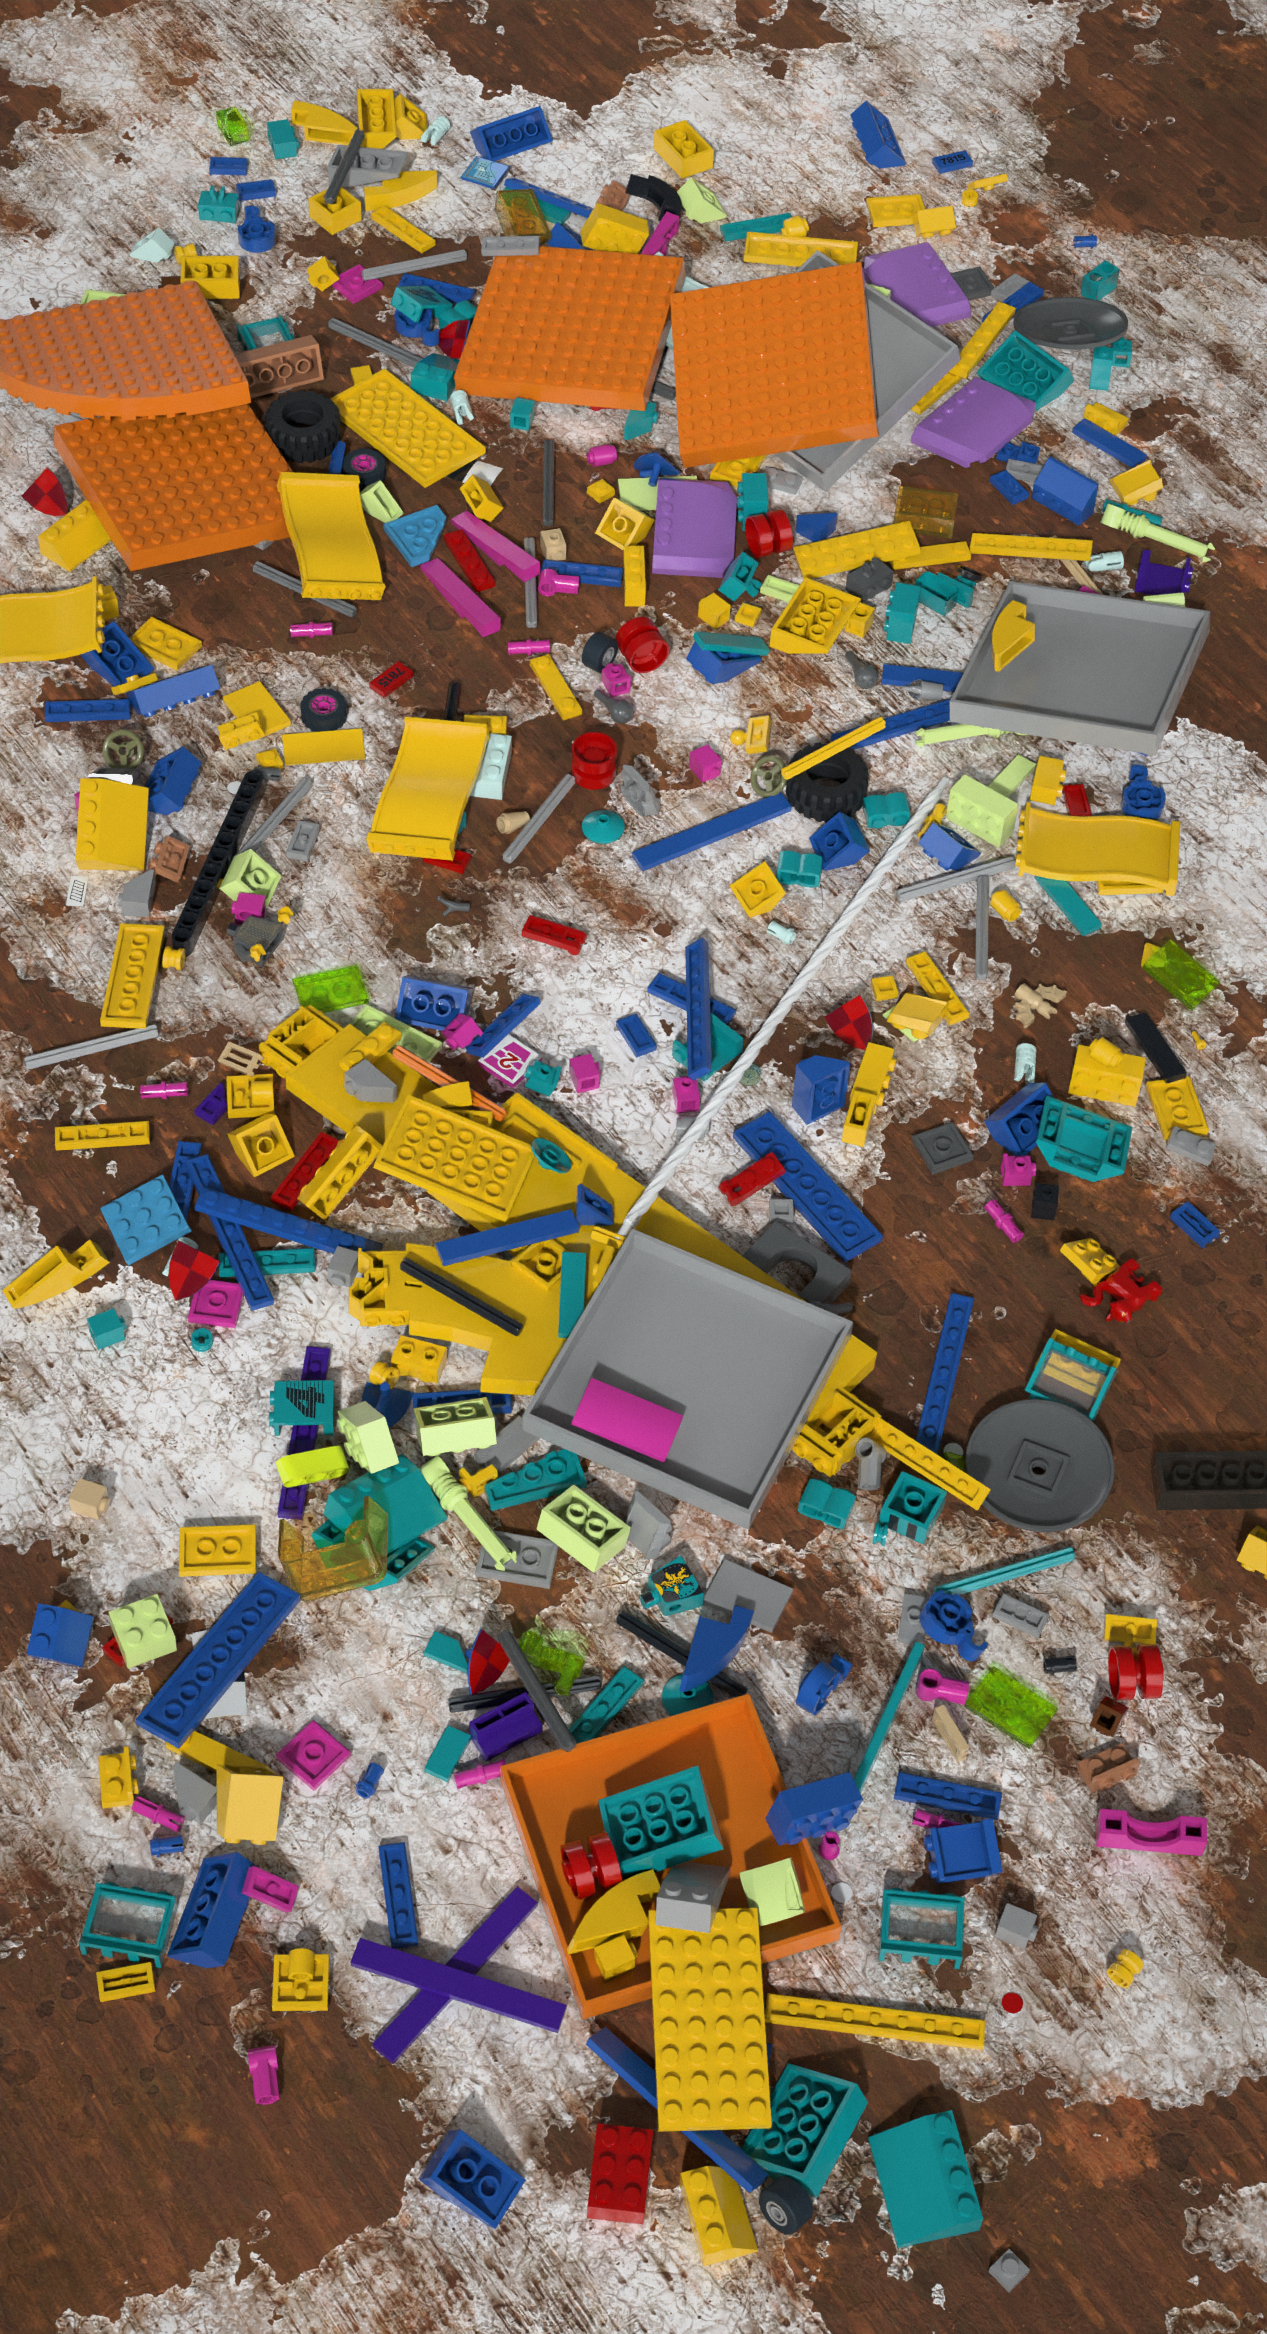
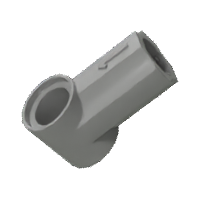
M862 1438L855 1447V1453L859 1457L858 1488L870 1491L878 1490L881 1482V1463L886 1458V1449L870 1438Z

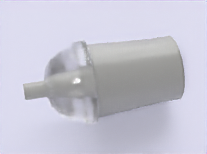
M918 679L912 681L909 686H903V690H907L908 694L915 700L941 701L943 684Z

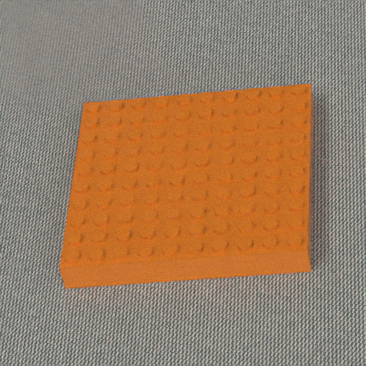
M546 246L539 247V255L495 256L454 375L456 391L463 390L467 395L505 399H515L518 397L538 402L646 411L672 323L670 294L681 292L686 277L684 258Z
M861 262L670 294L679 452L684 468L879 437L865 276Z
M248 404L186 416V412L175 413V417L167 418V414L155 415V419H148V416H137L136 420H122L121 416H111V420H105V416L54 426V446L130 571L257 545L260 541L270 540L271 542L290 538L284 519L280 492L277 490V483L281 472L293 471Z
M750 1694L576 1744V1747L570 1752H566L561 1748L500 1766V1782L582 2020L652 1998L649 1926H647L642 1936L627 1939L628 1943L632 1942L638 1954V1957L635 1959V1969L608 1981H604L594 1960V1948L568 1955V1945L584 1916L607 1891L604 1892L597 1879H594L595 1895L576 1900L563 1873L560 1846L579 1840L586 1853L588 1852L587 1837L605 1831L598 1800L695 1766L700 1768L719 1826L724 1849L687 1862L731 1868L718 1909L749 1908L740 1872L775 1863L789 1857L792 1858L800 1883L805 1912L788 1919L759 1926L761 1964L839 1940L842 1926L807 1838L794 1845L787 1843L778 1846L765 1819L779 1792L787 1790ZM673 1867L655 1872L660 1886ZM657 1896L654 1901L641 1904L647 1919L648 1911L656 1910Z

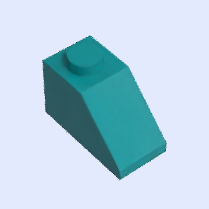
M1106 346L1094 348L1089 389L1108 391L1113 348Z
M648 402L646 411H629L624 427V440H630L652 431L654 423L657 424L659 412H656V403Z

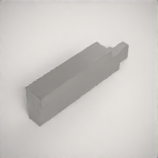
M519 1415L496 1435L497 1444L475 1452V1461L484 1469L492 1464L497 1469L499 1475L541 1438L523 1431V1418Z

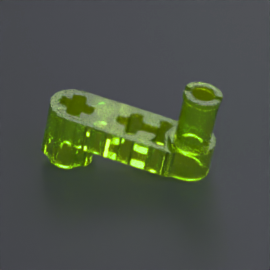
M528 1630L523 1632L518 1645L530 1665L561 1673L554 1691L561 1696H569L575 1679L580 1676L585 1665L584 1659L567 1651L542 1646L544 1639L537 1633Z

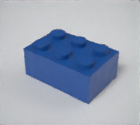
M850 1772L779 1792L765 1819L778 1846L787 1843L794 1845L810 1836L818 1838L827 1831L834 1829L835 1831H841L850 1825L851 1819L857 1813L863 1798Z

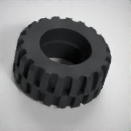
M299 390L296 393L294 391L288 392L287 395L283 394L278 397V400H274L266 411V432L287 461H296L297 463L306 461L312 463L317 459L320 461L325 456L331 455L336 444L341 441L339 409L330 398H326L321 393L316 394L315 391L305 392L304 390ZM297 426H311L307 428H297Z
M819 742L815 743L814 746L808 745L804 747L803 751L799 750L791 758L789 764L831 742L826 744ZM844 749L788 779L786 783V796L789 803L799 814L803 813L804 817L808 819L813 818L817 822L822 820L828 822L838 812H842L849 817L856 814V811L862 808L863 798L867 795L869 773L866 763L863 762L859 754H855L856 752L853 749ZM829 778L840 782L841 785L822 786L813 782V780Z

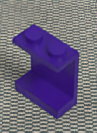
M1143 549L1134 592L1151 595L1189 592L1191 581L1187 579H1191L1193 567H1190L1191 558H1187L1185 569L1149 563L1151 551Z

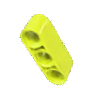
M341 1446L287 1455L275 1463L283 1486L287 1488L338 1478L347 1474L350 1470Z

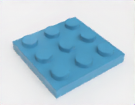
M163 1174L100 1208L128 1265L191 1232Z

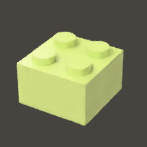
M158 1594L108 1611L110 1626L128 1669L177 1651L175 1635Z

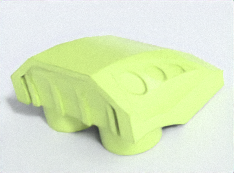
M791 1857L740 1872L749 1908L758 1909L759 1926L788 1919L805 1912L800 1883Z

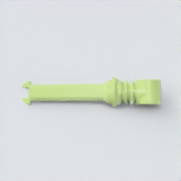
M1107 504L1100 523L1119 530L1121 528V531L1126 529V533L1130 531V534L1135 539L1146 536L1203 558L1202 562L1211 560L1205 557L1208 548L1215 550L1212 543L1206 545L1151 524L1144 514L1135 517L1134 513L1131 515V512L1128 511L1126 513V510L1111 504Z
M955 724L926 730L921 728L916 732L917 736H921V740L915 741L917 746L923 747V744L984 734L993 736L996 739L1003 735V733L1013 732L968 724Z
M435 1456L419 1468L429 1487L441 1500L440 1505L442 1508L454 1511L495 1560L497 1564L494 1566L497 1570L505 1571L503 1564L510 1559L515 1563L517 1562V1553L509 1551L467 1500L468 1489L454 1479L448 1467L439 1456Z

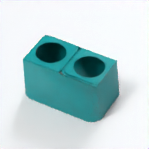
M1106 260L1083 276L1081 295L1096 300L1097 295V300H1101L1117 287L1120 269Z
M924 572L916 579L915 585L921 586L919 603L944 617L956 606L958 588L931 572Z

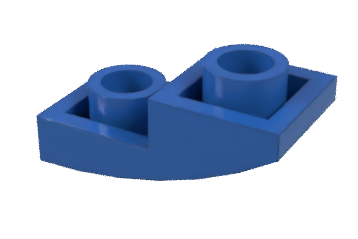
M1023 441L1020 447L1006 443L997 452L996 459L1008 462V459L1035 464L1039 456L1040 447Z

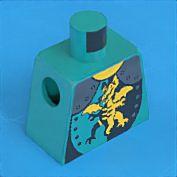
M682 1556L677 1557L648 1577L649 1591L639 1595L641 1605L645 1610L657 1605L664 1616L703 1606L704 1599L702 1589Z

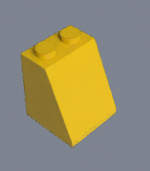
M217 1764V1834L224 1838L225 1842L235 1844L241 1843V1839L251 1840L250 1843L265 1845L267 1841H276L283 1776L269 1767Z

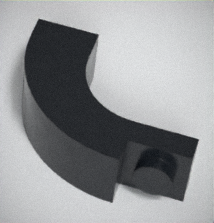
M634 174L630 175L625 193L652 202L659 211L658 221L662 220L666 211L679 216L682 204L681 199L669 184L649 175L648 179Z

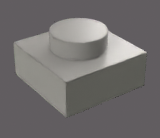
M770 1199L769 1222L774 1223L777 1221L780 1224H793V1199Z
M1008 2249L989 2268L988 2272L1010 2293L1029 2274L1030 2269Z

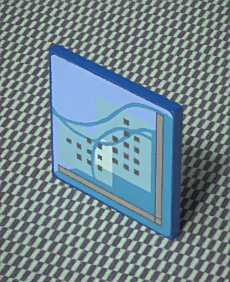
M476 156L462 174L461 179L495 189L510 166Z

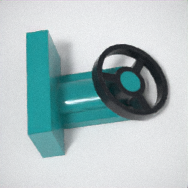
M958 565L956 570L962 575L959 574L956 579L939 572L937 576L958 588L957 603L969 608L972 605L974 588L976 586L974 581H982L984 576L973 569Z

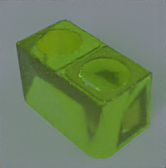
M235 106L216 111L217 127L231 147L249 141L248 126Z

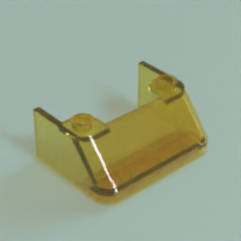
M369 1496L364 1497L363 1519L355 1521L348 1526L345 1532V1542L303 1553L304 1536L285 1519L279 1520L278 1557L291 1589L300 1594L301 1601L308 1602L374 1585L384 1579L387 1573L388 1514Z

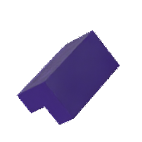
M526 1692L469 1722V1735H471V1740L485 1762L542 1732V1723L534 1713V1703Z

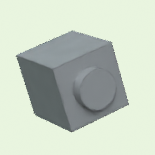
M337 1246L327 1268L328 1282L336 1286L349 1288L352 1286L354 1278L358 1273L357 1251Z
M1007 1903L995 1937L1025 1949L1028 1941L1034 1942L1039 1929V1926L1035 1925L1037 1915Z

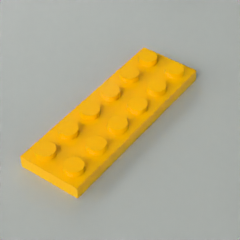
M747 232L744 262L800 267L818 250L839 265L856 263L858 242Z
M910 521L793 547V553L803 580L805 577L813 579L862 567L863 563L871 562L874 557L882 562L921 554L920 546Z
M120 923L100 1018L102 1027L147 1028L165 936V926Z

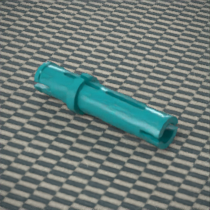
M1108 499L1105 500L1103 512L1107 504H1111L1126 510V513L1128 511L1131 512V515L1134 513L1135 517L1144 514L1151 524L1161 526L1162 516L1132 508L1126 503L1120 504Z

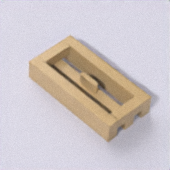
M228 1041L218 1062L253 1077L255 1073L252 1070L259 1067L257 1062L258 1060L262 1061L264 1057ZM231 1049L252 1057L251 1061L230 1053ZM229 1057L248 1066L245 1068L226 1060V1058Z
M944 1704L936 1707L932 1721L957 1763L967 1759V1750H969L967 1742Z

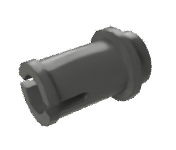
M254 766V770L260 771L263 774L264 780H280L279 767Z

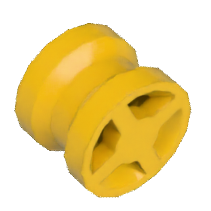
M166 946L163 953V968L175 967L176 970L181 971L185 963V949L179 948L175 950L170 946Z
M378 1361L372 1367L369 1374V1381L371 1383L381 1385L386 1382L390 1385V1390L399 1379V1370L394 1367H388L383 1361Z

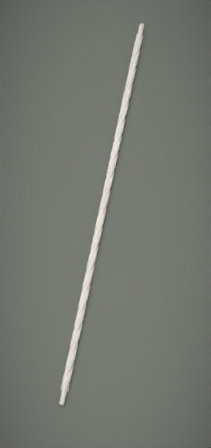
M943 777L935 789L931 790L923 800L915 814L858 891L855 898L845 909L840 919L830 930L825 940L815 951L808 964L795 979L793 985L788 989L760 1031L750 1042L745 1052L730 1070L728 1076L715 1091L711 1100L705 1105L677 1147L662 1165L660 1171L655 1175L642 1196L623 1221V1226L617 1234L626 1237L631 1229H635L639 1224L641 1216L648 1211L656 1200L659 1191L665 1187L675 1173L676 1167L685 1159L692 1149L694 1142L709 1125L711 1118L717 1114L725 1103L728 1094L734 1090L742 1079L744 1071L751 1066L759 1055L761 1047L771 1038L777 1025L783 1021L791 1010L793 1002L803 993L809 980L815 976L822 966L824 959L839 942L840 936L850 927L855 915L862 910L869 900L870 894L877 889L884 879L885 873L891 869L898 859L900 852L906 848L913 838L915 831L923 824L929 811L938 803L941 793L949 784L947 777Z

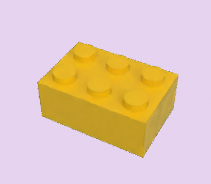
M686 120L654 131L653 149L681 179L713 168L714 149Z
M596 203L580 233L582 245L597 251L638 254L649 236L647 220Z
M239 255L181 256V284L185 281H196L205 299L240 298Z
M1078 1044L1068 1093L1136 1107L1146 1058L1124 1054L1122 1061L1115 1069L1107 1068L1090 1056L1089 1046Z

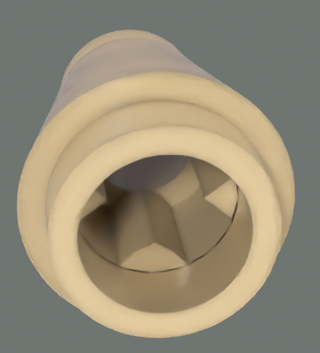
M526 811L502 813L496 819L497 828L502 834H510L526 825L530 817Z

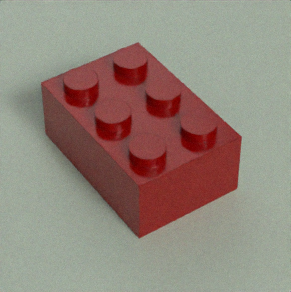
M597 2123L587 2218L643 2225L653 2130Z

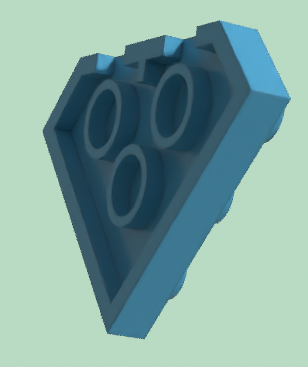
M434 505L383 524V528L408 564L414 567L430 561L446 525V516L438 505Z

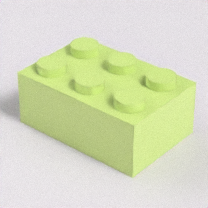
M964 774L950 789L946 818L1000 848L1014 832L1019 804Z
M486 1397L413 1408L416 1435L423 1456H438L441 1453L450 1451L458 1453L476 1447L484 1449L490 1445L497 1444L494 1416Z
M366 1401L338 1411L340 1419L337 1420L340 1432L342 1434L345 1433L347 1442L344 1443V1447L349 1457L352 1456L355 1462H359L360 1466L367 1469L371 1474L399 1463L386 1418Z
M573 1484L542 1509L537 1530L594 1573L625 1548L631 1527Z

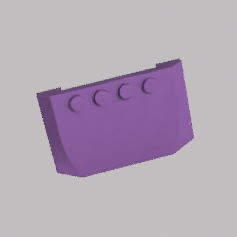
M929 242L865 256L863 272L867 283L891 290L890 300L928 326L933 327L971 317L968 298Z
M975 377L917 425L911 436V443L965 468L970 467V463L975 461L983 463L1032 423L1036 402Z
M658 478L652 574L724 577L725 571L734 561L737 497L728 482Z

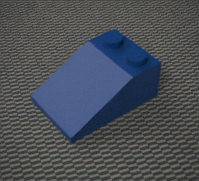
M115 621L102 629L105 637V643H102V652L98 653L97 650H92L80 654L91 669L113 686L127 682V677L138 674L140 678L154 671V667Z
M694 642L686 657L692 664V667L699 671L705 677V680L711 684L727 682L762 661L759 655L701 650L696 642Z
M461 2129L448 2131L418 2178L439 2196L493 2229L497 2228L526 2181Z

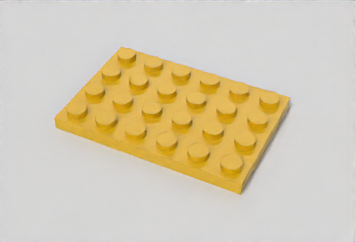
M407 1094L373 1168L506 1222L535 1155L532 1152L531 1145Z

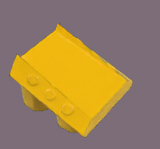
M1150 460L1109 478V482L1121 502L1128 505L1137 504L1140 499L1146 501L1155 500L1157 492L1163 488L1162 478L1158 476Z
M907 992L890 1013L887 1022L899 1030L910 1029L912 1036L917 1039H925L931 1036L941 1023L949 1003Z

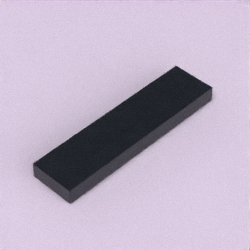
M1146 1012L1125 1019V1025L1166 1084L1187 1077V1071Z

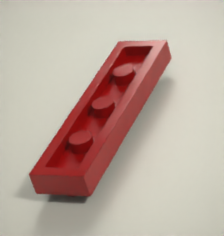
M460 529L444 534L445 544L475 592L495 587L493 577L463 530Z
M321 1132L273 1193L271 1202L292 1212L300 1201L297 1198L302 1188L311 1182L315 1177L316 1171L329 1160L332 1151L340 1140Z

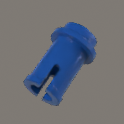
M1090 234V236H1074L1073 242L1075 243L1073 246L1074 248L1090 247V249H1093V247H1097V236Z
M369 1763L362 1780L356 1783V1793L367 1799L373 1796L376 1792L375 1787L381 1775H383L384 1769L376 1763Z
M182 1835L159 1839L158 1836H155V1839L150 1840L151 1856L156 1855L159 1858L161 1854L184 1852Z

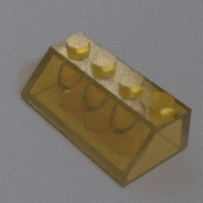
M533 189L497 191L494 209L505 237L539 236L540 246L551 239V232Z

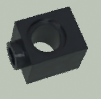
M1035 1184L1031 1218L1055 1219L1059 1185Z

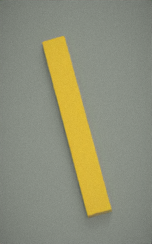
M767 1993L765 2023L980 2050L984 2048L986 2020Z

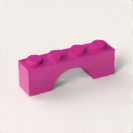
M1100 1809L1096 1821V1847L1202 1856L1207 1844V1818L1179 1816L1171 1821L1151 1823L1137 1820L1131 1817L1127 1811Z

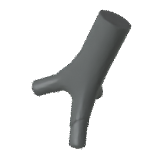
M437 896V900L448 907L442 913L444 917L453 911L469 912L470 903L454 902Z

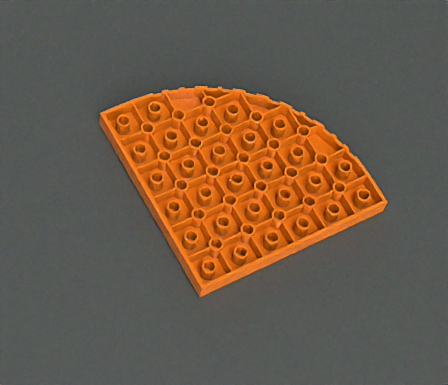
M185 281L178 285L169 284L164 286V288H149L144 292H130L124 296H110L105 300H91L85 304H72L70 307H56L51 309V311H36L31 315H17L11 319H0V389H6L7 394L14 398H22L24 403L33 402L35 407L47 410L49 407L56 409V413L70 415L71 412L80 413V417L94 419L97 415L105 416V420H111V416H121L122 420H136L137 416H148V419H155V415L167 414V418L175 417V413L186 412V416L251 403L248 380L196 281Z

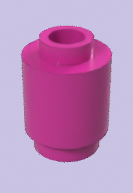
M609 444L591 447L589 452H587V461L593 467L612 464L613 461H617L616 448L614 445L610 446Z

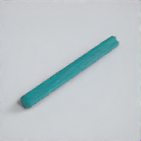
M1068 1546L935 1586L934 1593L944 1591V1594L952 1596L955 1593L961 1595L1071 1562L1075 1559V1553L1073 1548Z

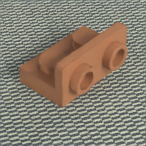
M612 180L609 185L605 184L600 193L602 195H600L596 203L623 211L630 194L625 193L626 187Z
M166 835L162 842H157L153 851L156 856L152 858L148 869L154 870L155 876L159 874L174 882H178L182 875L190 845Z
M1120 1743L1077 1762L1076 1768L1091 1793L1097 1790H1108L1114 1783L1122 1779L1123 1781H1128L1135 1777L1140 1761L1138 1758L1132 1759L1124 1744Z

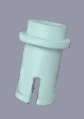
M772 921L768 926L767 933L782 940L783 944H792L796 938L794 929H788L775 921Z

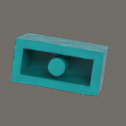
M288 119L267 122V136L275 160L296 157L299 141L298 137H295L294 127L290 126Z

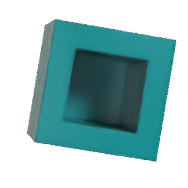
M515 398L510 412V428L530 430L535 416V400Z
M114 1308L87 1318L89 1333L98 1350L125 1340L124 1330L127 1329L126 1323L122 1315L118 1317Z

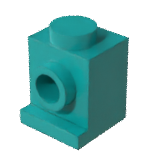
M1121 337L1113 342L1111 346L1113 348L1112 366L1130 368L1132 341ZM1116 355L1126 356V359H1117Z
M535 1060L532 1065L528 1064L525 1069L524 1077L526 1082L524 1087L550 1097L558 1085L562 1067L557 1066L555 1068Z

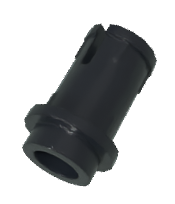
M1049 1655L1048 1658L1043 1659L1045 1674L1054 1676V1673L1076 1672L1077 1663L1075 1655L1053 1658Z

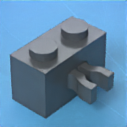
M874 557L871 562L863 563L862 567L847 575L845 590L851 595L861 598V603L892 586L894 571L880 559Z

